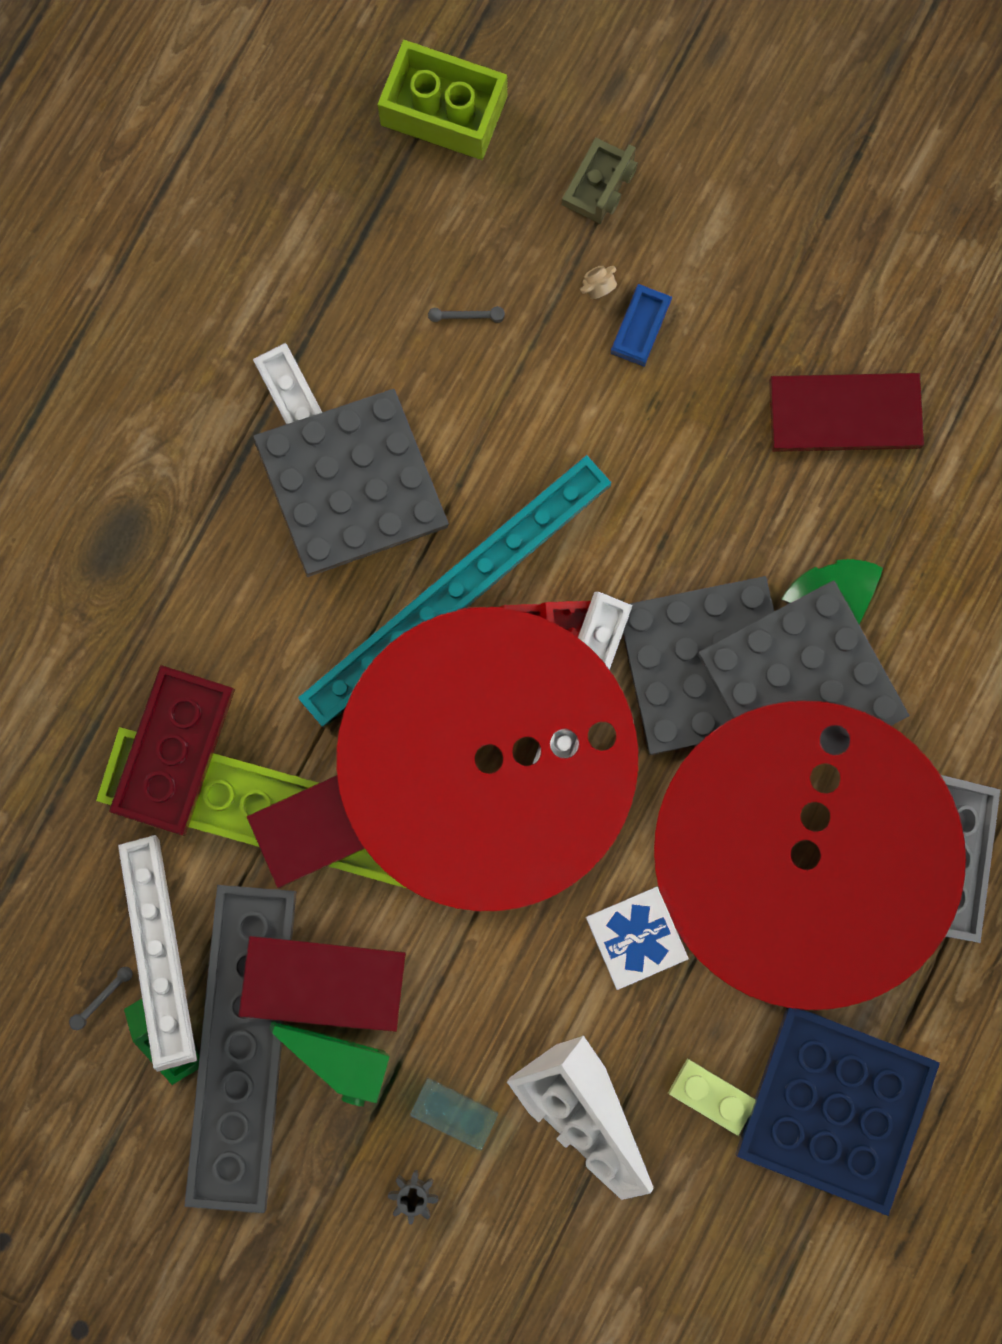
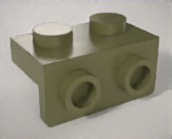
M595 137L562 198V205L601 224L606 213L613 214L622 195L618 192L622 183L626 182L629 184L638 166V162L634 161L636 147L629 144L626 151H623Z

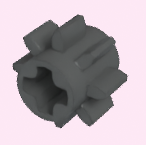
M414 1170L412 1178L407 1181L402 1176H397L396 1182L401 1189L400 1191H390L388 1194L389 1199L397 1200L398 1206H396L393 1215L397 1216L402 1212L408 1216V1223L412 1225L415 1216L419 1214L429 1219L431 1214L430 1210L426 1207L427 1203L434 1204L438 1202L437 1195L429 1194V1188L434 1180L430 1178L423 1182L418 1179V1170ZM410 1188L417 1189V1196L424 1197V1199L418 1200L416 1206L409 1205V1198L403 1197L408 1195Z

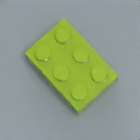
M403 39L377 104L381 126L483 160L507 99V74Z

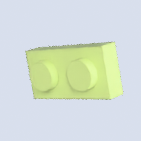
M688 1058L668 1092L674 1098L739 1136L749 1118L755 1103L753 1097Z

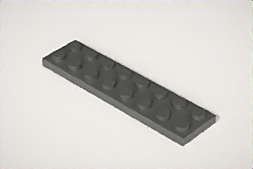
M217 885L184 1207L265 1213L267 1209L282 1042L271 1033L269 1027L271 1021L284 1024V1021L239 1017L238 1014L249 936L292 940L297 891Z

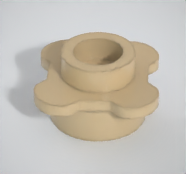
M598 266L587 272L584 276L585 279L582 281L584 286L580 289L582 294L589 293L591 299H597L614 290L617 286L613 275L616 271L615 266H610L606 269L604 266Z

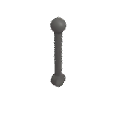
M499 306L492 308L491 311H441L438 308H431L428 312V318L432 322H438L441 319L491 318L493 322L500 323L505 317L503 308Z
M126 966L121 967L117 972V977L81 1014L73 1015L70 1018V1027L73 1030L83 1029L87 1023L86 1019L122 982L131 980L133 976L132 970Z

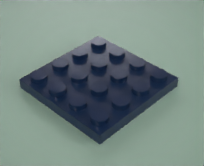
M786 1008L755 1096L754 1106L746 1121L735 1155L751 1163L889 1216L940 1062L803 1009Z

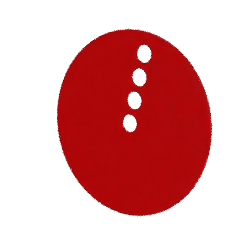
M471 608L442 614L418 624L396 638L374 658L357 682L344 710L337 742L336 770L340 795L350 824L363 847L389 876L421 897L445 906L471 911H504L536 904L557 895L585 876L604 857L624 826L632 805L638 776V742L632 713L621 687L606 664L587 644L563 627L537 615L505 608ZM597 722H607L615 730L616 740L612 747L607 750H597L589 743V729ZM561 729L572 731L578 738V749L574 755L568 758L556 756L550 747L553 734ZM522 737L535 739L541 748L540 758L530 766L519 764L513 757V746ZM487 744L498 747L503 755V763L500 769L489 774L481 772L476 767L474 760L477 750Z
M803 700L771 704L745 712L715 729L690 752L676 771L664 795L655 830L654 860L659 891L677 933L695 957L714 975L748 996L770 1004L804 1010H828L869 1001L890 991L918 971L934 954L955 918L962 897L965 881L966 850L961 819L953 796L931 760L916 744L891 725L866 712L840 704ZM831 725L841 726L849 733L850 744L848 749L842 754H829L821 746V734L824 729ZM830 764L838 770L840 783L833 792L821 793L812 786L810 778L816 766ZM819 802L828 808L830 822L825 829L811 831L803 825L801 812L808 803ZM809 840L818 846L821 857L817 866L806 870L794 864L791 858V851L797 842Z

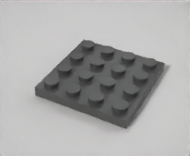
M395 389L253 435V441L306 577L446 529L449 525Z
M766 576L630 603L633 606L623 631V639L649 755L697 746L711 732L732 719L697 653L774 612Z
M834 580L697 653L732 719L762 706L803 700L845 705L866 712L891 726L910 716ZM831 725L824 729L821 734V746L827 753L838 755L848 749L850 744L849 733L841 726Z

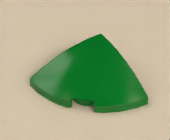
M856 559L836 560L835 564L822 568L813 567L799 576L789 586L781 600L790 604L834 580L858 624H860L873 597L883 567Z

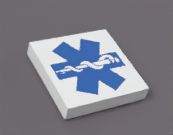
M654 887L586 917L616 990L689 959L658 887Z

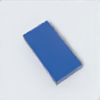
M638 284L610 354L645 367L670 306L672 296Z

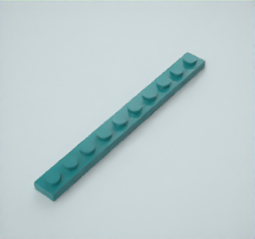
M586 455L300 695L298 699L319 724L325 728L344 712L351 693L364 671L374 658L391 642L424 621L470 606L611 487L612 482Z

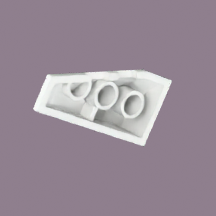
M584 1036L556 1044L509 1078L507 1083L528 1113L538 1122L544 1118L559 1132L560 1135L557 1137V1140L565 1148L570 1144L574 1146L587 1159L586 1167L621 1200L652 1192L654 1189L607 1070Z

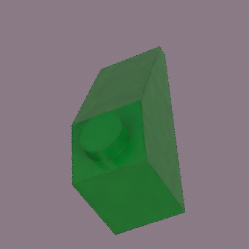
M271 1021L269 1027L271 1033L338 1094H342V1101L362 1107L365 1101L377 1103L390 1058L384 1050Z

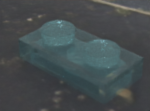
M427 1078L410 1116L482 1151L499 1112Z

